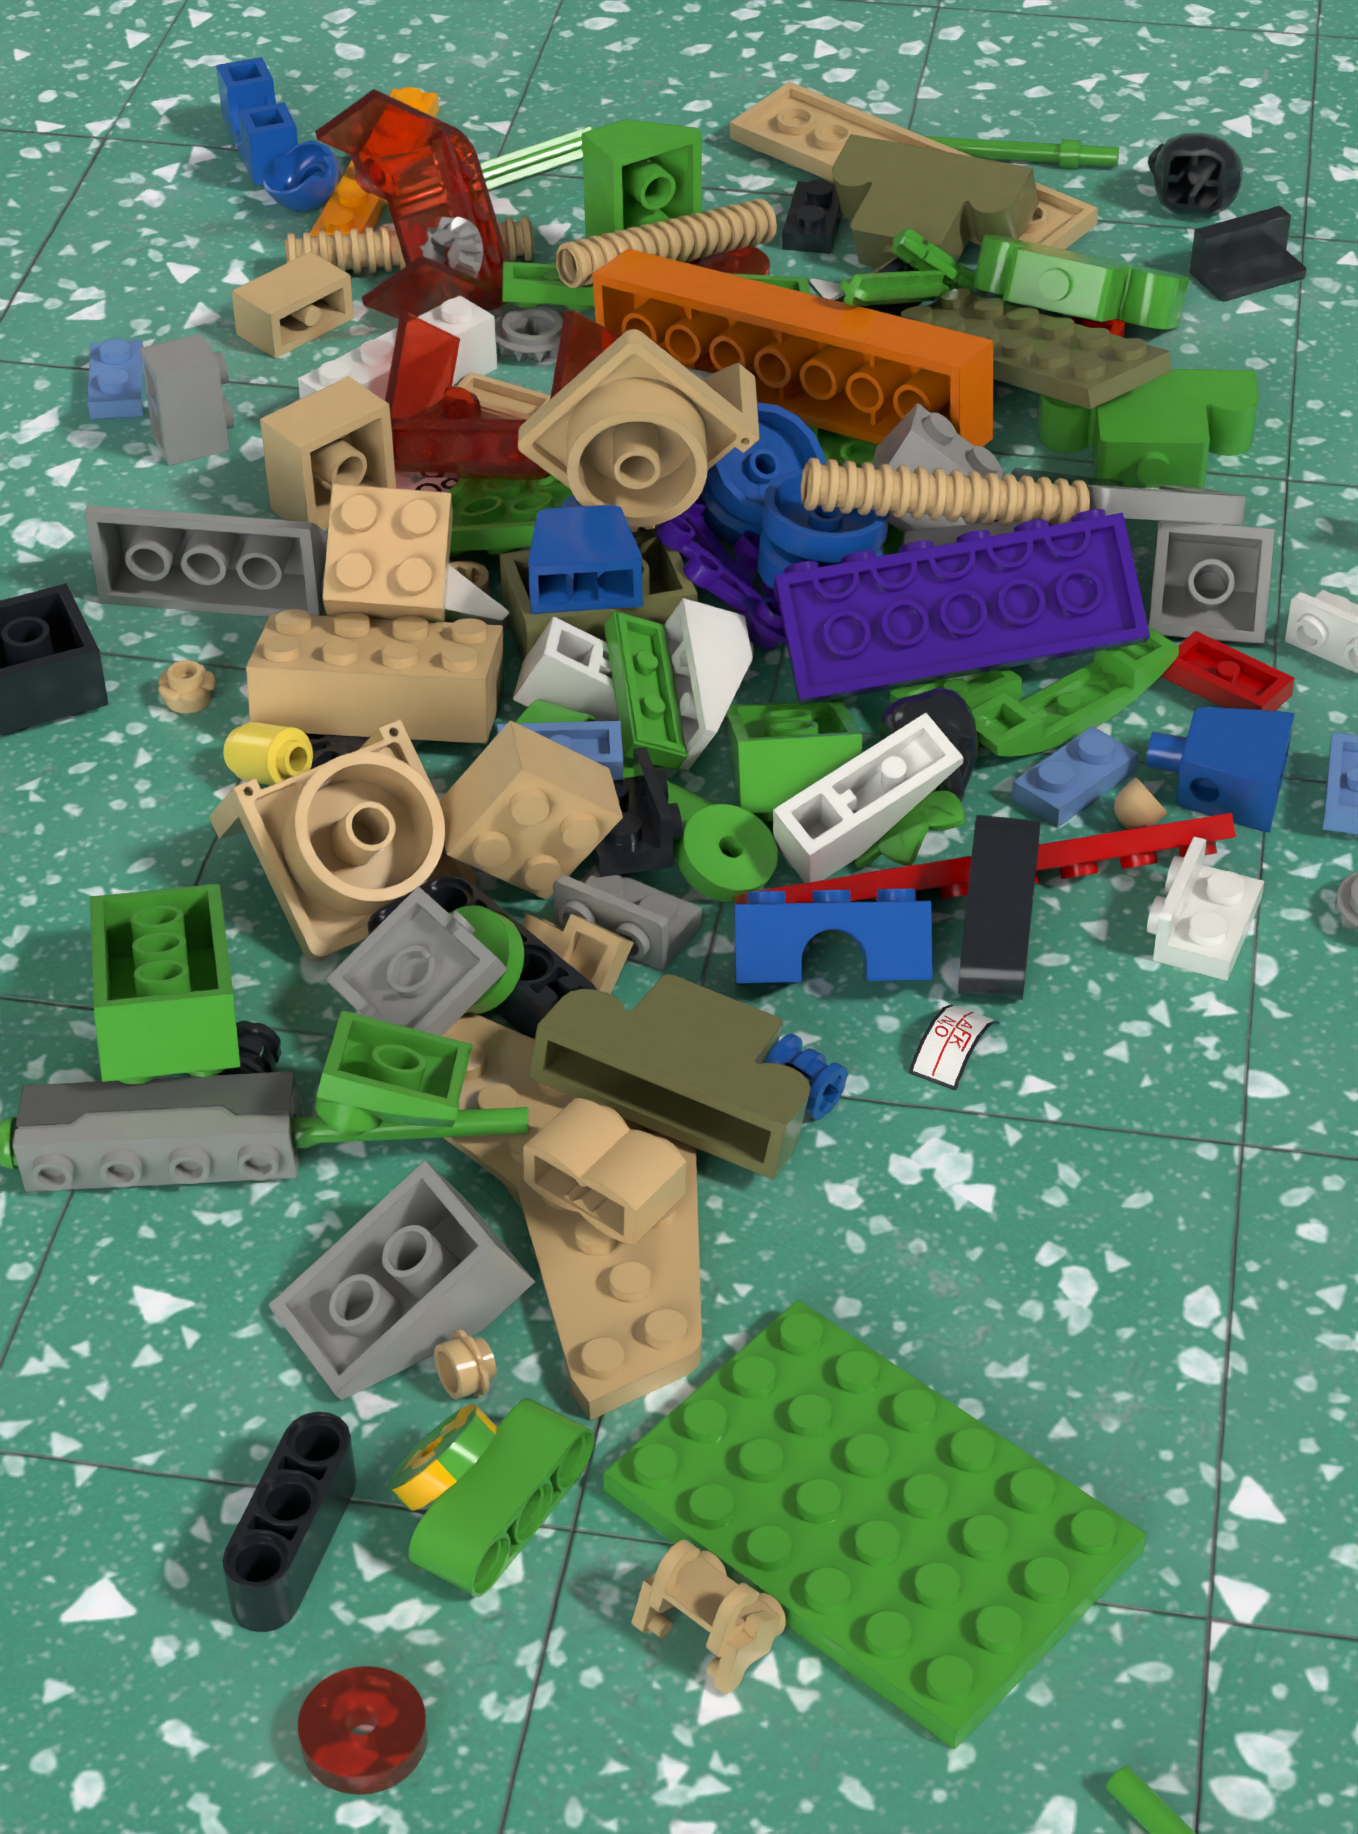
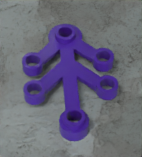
M699 495L694 504L685 512L667 522L661 523L655 531L656 535L666 546L679 551L690 559L684 566L683 571L694 584L709 590L745 616L748 636L751 642L763 649L775 650L779 643H786L779 603L775 601L773 589L766 585L764 581L761 583V589L765 593L764 598H761L752 586L758 563L760 536L751 531H745L733 547V551L736 554L735 560H733L705 523L703 510L706 508V502ZM693 537L696 539L699 545L692 541Z

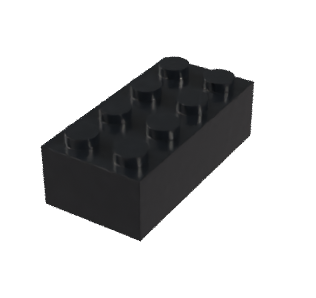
M67 583L0 600V735L8 732L22 731L30 726L67 716L80 715L86 711L109 705L100 650Z

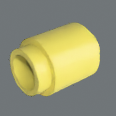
M248 722L232 730L226 738L223 749L227 767L238 778L244 781L256 778L259 784L273 785L310 770L313 760L311 742L302 730L260 722Z

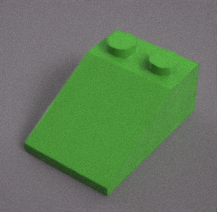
M841 699L799 706L798 701L730 705L724 717L737 804L740 808L757 816L761 821H773V809L862 753V734Z

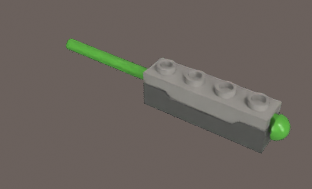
M294 1071L214 1075L209 1077L157 1078L142 1084H125L118 1080L23 1085L17 1118L10 1117L0 1122V1165L12 1170L19 1168L26 1192L298 1178L300 1148H309L318 1143L529 1134V1108L458 1110L453 1127L415 1126L382 1122L374 1130L365 1131L357 1136H348L330 1129L326 1121L320 1116L302 1117Z

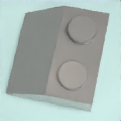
M918 403L876 447L872 462L874 469H879L881 464H889L892 470H896L900 465H906L909 467L910 472H914L919 466L925 467L928 473H932L935 468H942L946 475H949L955 469L960 470L963 476H967L970 471H977L980 473L981 478H984L987 473L991 472L996 473L998 478L1002 479L1004 470L989 450L982 446L972 445L956 433L954 426L947 418L939 413H930ZM890 511L889 523L903 533L913 530L969 525L964 522L963 517H959L956 522H948L945 516H941V519L938 521H931L928 518V514H924L918 520L913 519L910 513H906L903 518H896L892 511ZM977 518L976 522L973 524L981 523V519Z
M1159 520L1154 549L1149 626L1164 637L1186 639L1194 631H1198L1217 641L1264 645L1275 529Z

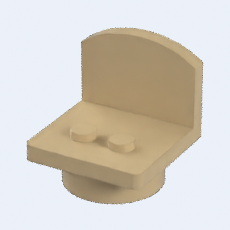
M631 329L622 334L520 426L518 430V449L568 487L582 506L614 504L622 508L631 532L652 529L657 524L667 522L679 516L694 504L706 483L707 470L734 447L744 453L760 440L755 376L741 364L736 363L712 374L702 381L641 331Z
M401 719L378 728L359 750L336 757L325 764L261 789L256 778L233 787L209 816L219 839L246 831L304 956L313 962L323 960L362 943L369 936L368 921L372 914L394 900L411 893L418 886L432 879L452 875L462 877L473 885H477L476 877L470 865L446 855L444 845L445 822L442 808Z

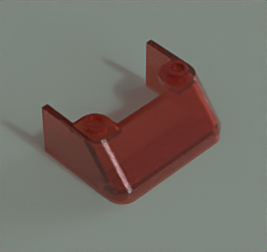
M375 89L315 131L318 141L351 155L354 164V178L362 190L387 200L406 265L396 274L363 295L362 301L364 306L406 322L459 295L485 311L499 309L508 303L502 302L503 262H509L478 155L471 141L462 131ZM457 216L471 221L476 226L483 245L482 263L476 278L450 267L447 254L451 248L447 247L445 251L447 259L444 264L423 256V251L419 248V245L427 243L428 227H438L442 217L456 218Z
M565 311L550 399L621 335L575 311ZM400 313L385 401L389 403L395 473L403 477L542 480L551 476V474L518 449V430L527 420L480 419L481 405L478 397L473 392L462 387H452L460 338L414 315Z

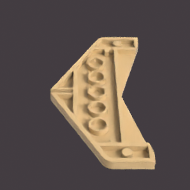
M464 1013L443 1035V1037L473 1044L460 1094L459 1110L528 1107L530 1132L529 1134L443 1138L497 1177L521 1208L564 1355V1368L572 1396L588 1419L593 1420L689 1375L701 1362L702 1325L696 1148L623 1118L630 1129L643 1131L655 1137L665 1138L679 1150L681 1156L687 1161L685 1195L635 1245L623 1243L609 1237L590 1224L579 1212L561 1208L542 1197L524 1180L523 1146L571 1103L575 1097L528 1078L535 1039L477 1014Z

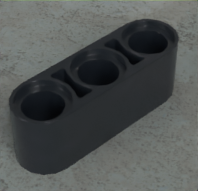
M976 815L960 959L958 994L1023 1000L1041 825L1039 820Z
M312 1412L304 1414L292 1421L288 1426L225 1549L222 1562L232 1616L240 1626L250 1631L269 1632L277 1630L291 1621L301 1605L354 1494L357 1480L349 1427L340 1417L332 1413Z

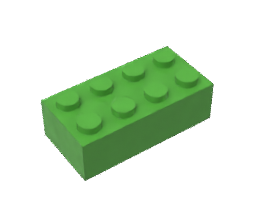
M220 884L90 896L93 1006L102 1082L119 1080L125 1084H142L153 1080L157 1076L188 1073L195 1077H209L217 1075L228 1068L240 1067L234 997Z

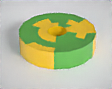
M471 1404L458 1410L440 1423L411 1450L389 1479L387 1488L410 1511L426 1506L455 1484L477 1462L494 1439L497 1426L477 1405Z

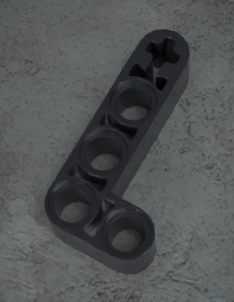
M452 875L440 876L419 886L448 913L465 906H481L505 916L516 926L524 947L522 972L511 994L493 1010L521 1034L535 1039L538 1023L570 991L579 989L597 990L593 983L468 880ZM411 893L394 900L372 914L368 921V934L370 935Z

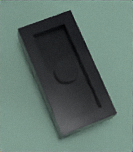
M820 179L808 182L797 181L782 232V250L831 254L842 216L835 184Z

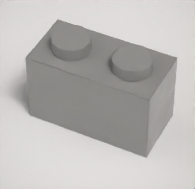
M202 333L140 348L152 436L167 465L171 466L230 451L227 429L234 428V417L230 403L226 396L223 397L222 384L229 382L228 370L222 353L220 351L213 353Z

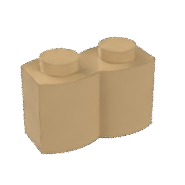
M575 1098L523 1146L524 1180L532 1189L561 1208L579 1212L595 1228L623 1243L635 1245L685 1195L687 1161L670 1141L643 1131L632 1130L614 1109L586 1099Z

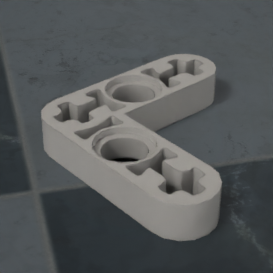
M1086 485L1090 495L1089 510L1103 509L1106 515L1123 513L1124 518L1244 525L1245 495L1208 488L1159 485V489Z

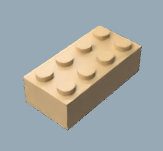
M289 609L279 613H271L246 666L250 722L298 728L307 734L371 737L378 728L401 719L409 738L412 740L487 744L504 690L503 625H486L481 620L471 618L461 619L454 623L430 622L423 617L415 615L402 616L395 620L375 619L356 612L343 613L338 616L311 615L309 612L300 609Z

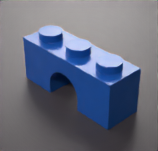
M262 57L216 65L222 117L254 185L263 184L262 175L268 174L272 177L275 173V156L285 155L298 144L296 124L285 102L276 104L273 78Z
M915 889L876 890L877 902H851V890L812 891V903L786 904V891L747 892V904H735L733 906L735 983L802 982L801 960L803 950L814 935L825 930L841 931L853 938L858 944L863 957V981L932 980L931 901H916Z

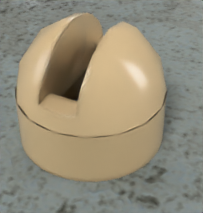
M1137 777L1124 786L1115 797V815L1118 821L1128 829L1154 826L1168 814Z

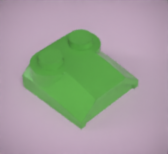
M341 1010L316 1096L315 1110L326 1121L330 1129L348 1136H357L365 1131L374 1130L382 1122L415 1126L453 1127L460 1106V1094L473 1044Z

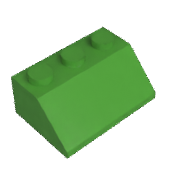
M625 119L582 133L585 239L590 236H600L603 233H613L617 230L639 227L643 224H652L656 221H665L666 219L685 215L689 216L692 213H702V137L699 129L696 127ZM697 258L694 261H685L684 263L700 266L702 265V258Z

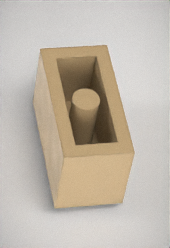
M311 251L231 291L236 334L275 359L354 319L350 274Z

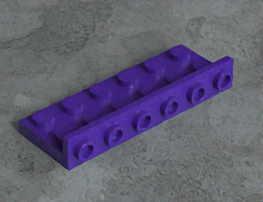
M1093 509L1075 514L1071 517V522L1049 526L1047 520H1032L1015 526L1013 528L1014 532L991 536L989 530H976L958 536L956 538L957 543L934 546L933 541L921 540L901 546L898 549L899 553L876 557L874 551H859L841 558L840 564L819 567L816 561H804L785 567L783 569L784 574L775 575L773 591L775 601L779 603L799 706L1147 643L1150 634L1123 513L1106 515L1103 509Z

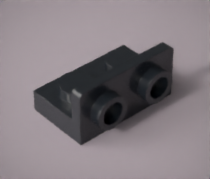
M646 747L633 749L634 777L613 780L623 818L591 852L599 877L673 867V841L682 840L683 836L681 814L677 803L668 804L669 794L665 771L662 767L654 768Z

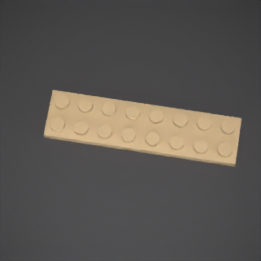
M790 81L729 122L730 139L744 144L754 151L765 153L786 162L792 167L800 168L819 176L830 183H834L832 175L834 162L850 134L971 156ZM1035 182L1039 204L1019 240L1066 249L1097 225L1098 207ZM976 236L970 237L969 241L979 244L980 246L982 245L977 240Z

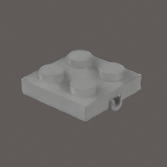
M418 886L325 980L356 1009L355 1014L443 1036L508 969L498 957L472 935L475 929L456 910L450 915Z

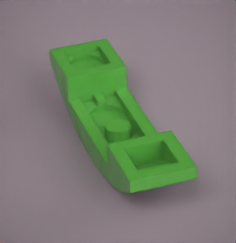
M1148 625L1150 638L1147 643L1095 652L1094 662L1020 702L1016 701L1006 692H1003L971 709L975 718L978 741L997 756L1009 757L1039 753L1068 743L1091 726L1098 727L1136 700L1178 657L1179 646Z

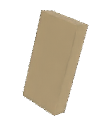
M469 372L443 398L444 414L518 436L520 426L554 396Z

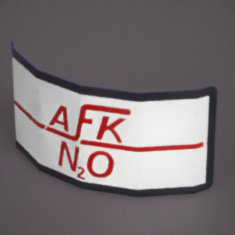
M952 1004L943 1007L933 1018L923 1035L912 1060L909 1073L952 1090H957L969 1057L979 1039L990 1025L1000 1024V1022Z

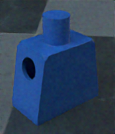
M575 496L567 498L560 508H548L537 512L528 559L531 614L643 607L642 557L621 507L614 504L582 506Z
M1218 707L1197 708L1194 710L1187 737L1152 732L1147 752L1146 767L1179 773L1176 802L1180 807L1209 816L1232 813L1234 823L1270 833L1288 759L1294 713Z

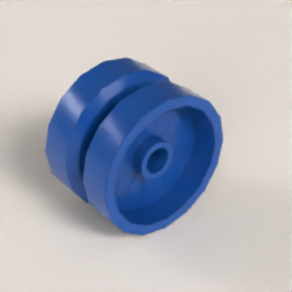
M757 402L760 440L744 453L734 447L707 470L706 483L700 494L706 502V508L703 510L705 514L704 521L716 537L729 544L735 545L745 531L761 535L763 531L762 522L766 489L777 477L793 470L804 469L805 464L811 457L818 458L820 464H825V456L816 435L800 417L778 405Z
M803 469L793 470L781 475L766 489L762 522L763 531L760 535L757 571L765 584L773 589L775 575L784 574L783 569L795 563L816 561L819 567L840 564L841 558L859 551H874L876 557L883 556V543L887 537L890 511H888L885 517L877 516L875 510H870V513L867 515H860L855 508L849 514L842 513L839 507H835L832 512H824L822 506L817 505L814 511H807L801 501Z

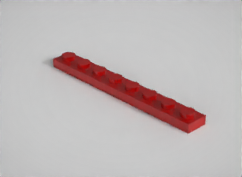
M1232 813L1039 844L1035 884L1039 883L1037 871L1060 868L1061 879L1099 873L1097 861L1119 858L1121 869L1157 864L1156 851L1178 848L1180 857L1184 858L1193 837L1206 839L1205 855L1216 854L1215 841L1236 837ZM972 856L760 891H786V904L812 903V891L851 890V902L877 898L876 890L915 889L916 896V891L939 887L941 899H948L968 894ZM747 893L734 896L735 904H747Z

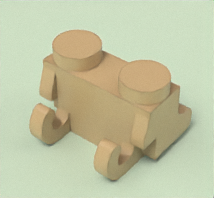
M681 1540L673 1545L664 1555L656 1573L643 1581L631 1624L641 1632L651 1631L659 1638H664L670 1632L672 1622L665 1618L662 1613L675 1606L710 1632L706 1648L717 1657L709 1663L706 1672L714 1678L713 1686L725 1695L731 1693L739 1686L749 1665L770 1652L774 1638L782 1634L786 1626L783 1608L774 1597L766 1593H759L746 1583L738 1585L727 1577L725 1567L716 1555L709 1551H700V1549L687 1540Z

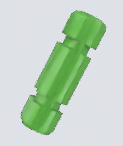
M904 228L899 234H895L892 239V253L906 263L911 262L910 266L917 271L938 270L945 274L943 284L949 286V290L964 288L973 292L975 289L973 287L975 279L973 271L961 263L957 264V260L930 241H923L924 237L911 228Z

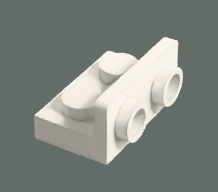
M1322 590L1315 597L1298 592L1291 599L1285 642L1358 674V605L1350 602L1345 597L1334 595L1325 590Z
M1193 837L1185 857L1175 855L1171 862L1165 884V892H1168L1167 897L1157 895L1150 910L1147 932L1156 935L1153 961L1227 981L1261 902L1264 881L1203 865L1206 839Z

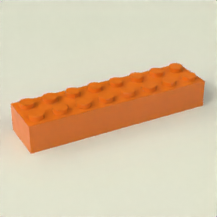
M632 249L625 250L592 273L598 356L626 331L636 329L645 334L686 368L714 374L733 364H741L755 376L758 403L778 405L800 417L806 425L810 424L819 429L879 445L918 403L930 413H939L947 418L954 426L956 433L974 446L984 447L993 439V340L859 306H848L843 302Z

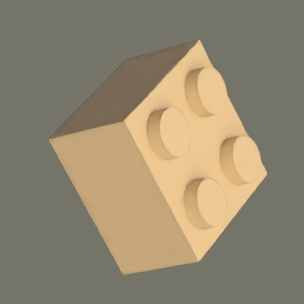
M348 376L260 419L270 508L284 520L313 522L323 530H328L332 484L397 489L389 403Z
M332 484L323 588V603L327 616H338L343 613L356 612L365 614L369 618L395 620L402 616L415 615L423 617L430 622H444L453 518L451 493Z
M511 720L439 801L445 822L444 845L446 855L545 900L553 894V883L561 875L570 876L623 818L610 768Z

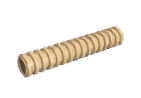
M754 199L749 202L728 205L727 207H718L714 210H705L702 213H692L689 216H679L666 219L665 221H656L652 224H643L639 227H630L626 230H617L613 233H603L600 236H590L587 239H577L574 242H564L556 252L557 271L560 279L569 288H580L583 285H593L592 273L627 249L685 262L694 261L697 258L716 256L721 253L732 252L733 250H741L746 247H754L758 244H766L772 241L776 234V216L773 208L767 201Z
M521 216V221L517 222L513 221V217H506L503 223H498L497 218H491L490 224H482L481 219H475L474 225L480 233L483 245L481 265H485L486 259H493L494 264H500L501 258H508L509 262H516L517 257H524L526 262L532 260V256H534V237L532 221H529L528 216ZM428 223V227H436L435 223ZM413 224L412 229L404 230V225H397V230L389 231L388 226H382L381 232H373L372 227H366V233H357V229L353 228L350 229V234H342V231L339 229L334 230V235L327 236L326 231H319V236L311 237L310 232H303V237L295 238L294 233H288L287 239H285L286 260L288 263L311 251L343 271L353 269L354 274H361V269L369 268L370 273H376V268L384 267L385 272H391L392 266H400L401 271H407L408 265L416 266L423 258V251L419 248V245L427 243L428 228L420 229L419 224ZM447 247L445 251L447 257L445 263H447V266L450 267L447 254L451 248Z
M812 457L805 464L801 479V501L807 511H814L817 505L822 506L824 512H832L835 507H839L842 513L849 514L855 508L860 515H867L870 513V510H875L877 516L885 517L888 511H892L896 518H903L906 513H910L913 519L918 520L924 514H928V518L931 521H938L941 519V516H945L948 522H956L959 517H963L964 522L967 524L975 523L978 518L981 519L984 525H991L995 520H998L1001 526L1008 527L1012 521L1019 525L1027 521L1039 519L1047 520L1050 526L1071 522L1072 516L1087 511L1090 507L1089 490L1083 480H1075L1072 485H1069L1066 479L1059 478L1052 484L1048 477H1040L1037 482H1034L1031 476L1024 475L1019 481H1016V477L1013 474H1005L1002 479H999L996 473L989 472L984 478H981L980 473L977 471H970L967 476H963L960 470L953 469L949 475H946L942 468H935L932 473H928L925 467L918 466L914 472H910L909 467L906 465H900L896 470H892L889 464H881L879 469H874V465L871 462H864L860 468L856 467L854 461L847 460L843 466H838V462L835 459H828L825 464H820L818 458Z

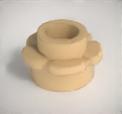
M182 660L173 663L167 670L162 672L158 679L160 685L158 691L161 697L165 699L169 709L178 713H193L209 705L212 699L211 690L215 688L216 679L212 672L206 671L205 667L191 660Z
M457 1329L452 1332L451 1340L437 1345L434 1349V1361L438 1376L446 1392L453 1399L459 1400L471 1394H474L478 1399L488 1392L489 1380L496 1376L497 1368L491 1348L482 1337L474 1339L471 1336H467L464 1330Z

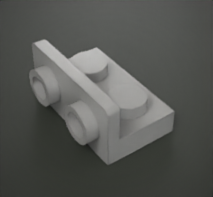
M595 864L580 881L566 875H561L553 883L555 924L565 928L571 914L583 917L634 942L627 957L628 959L636 960L662 972L702 927L701 907L621 874L599 877Z

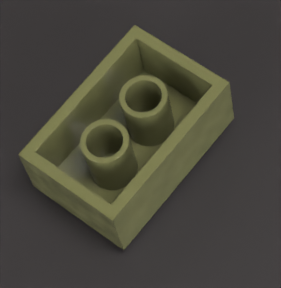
M657 528L632 532L642 557L643 607L531 614L528 569L530 550L500 554L503 607L510 612V630L522 661H524L553 616L607 643L604 624L613 611L664 625L683 598L698 602L696 589L683 571L685 565L679 552L666 546L657 537L655 532Z

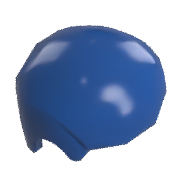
M311 140L296 144L285 155H276L274 158V175L272 177L268 174L262 175V182L266 192L277 203L295 212L317 210L330 199L339 180L340 166L337 157L328 146Z

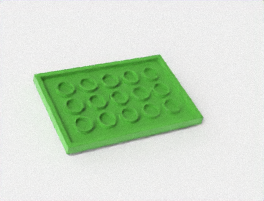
M798 1299L603 1472L604 1491L675 1544L681 1540H687L700 1549V1551L705 1550L716 1555L724 1565L727 1577L738 1585L746 1583L757 1592L766 1593L774 1597L783 1608L786 1626L954 1750L1144 1552L1147 1534Z

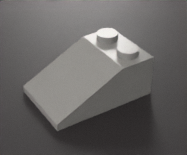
M425 1160L268 1306L333 1393L341 1400H344L433 1356L435 1347L451 1340L452 1332L457 1329L464 1330L467 1336H473L483 1331L535 1281L466 1198Z

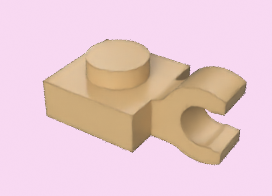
M526 914L522 923L526 929L593 983L598 991L611 995L634 942L573 914L570 915L565 928L543 918L540 920L529 914Z

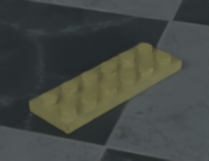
M959 288L946 291L941 294V299L927 306L910 307L901 312V317L993 340V379L1087 409L1095 408L1172 371L1170 351L1147 345L1143 339H1127L1110 334L1109 330L1105 328H1088L1075 324L1070 318H1054L1040 314L1035 308H1019L1005 304V301L1000 298L977 296L971 294L969 289Z

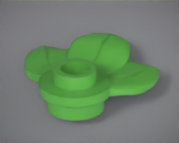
M932 791L867 851L853 861L857 869H860L881 855L895 863L911 866L917 857L928 830L943 831L956 828L965 823V811L962 803L950 791Z

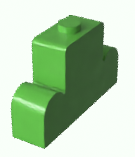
M984 235L973 287L1004 295L1003 300L1094 321L1103 322L1118 319L1140 326L1169 330L1179 327L1190 276L1000 235Z
M1172 369L1171 372L1092 409L1038 393V437L1041 444L1056 452L1072 453L1081 451L1088 446L1092 447L1095 478L1122 481L1123 487L1159 488V485H1175L1202 488L1205 484L1208 451L1217 455L1233 456L1247 452L1252 447L1259 398L1255 370Z

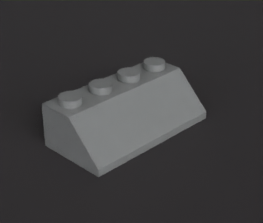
M87 505L84 513L99 603L264 617H269L271 613H279L289 609L305 610L311 615L322 616L325 607L321 598L320 584L326 564L328 533L313 522Z

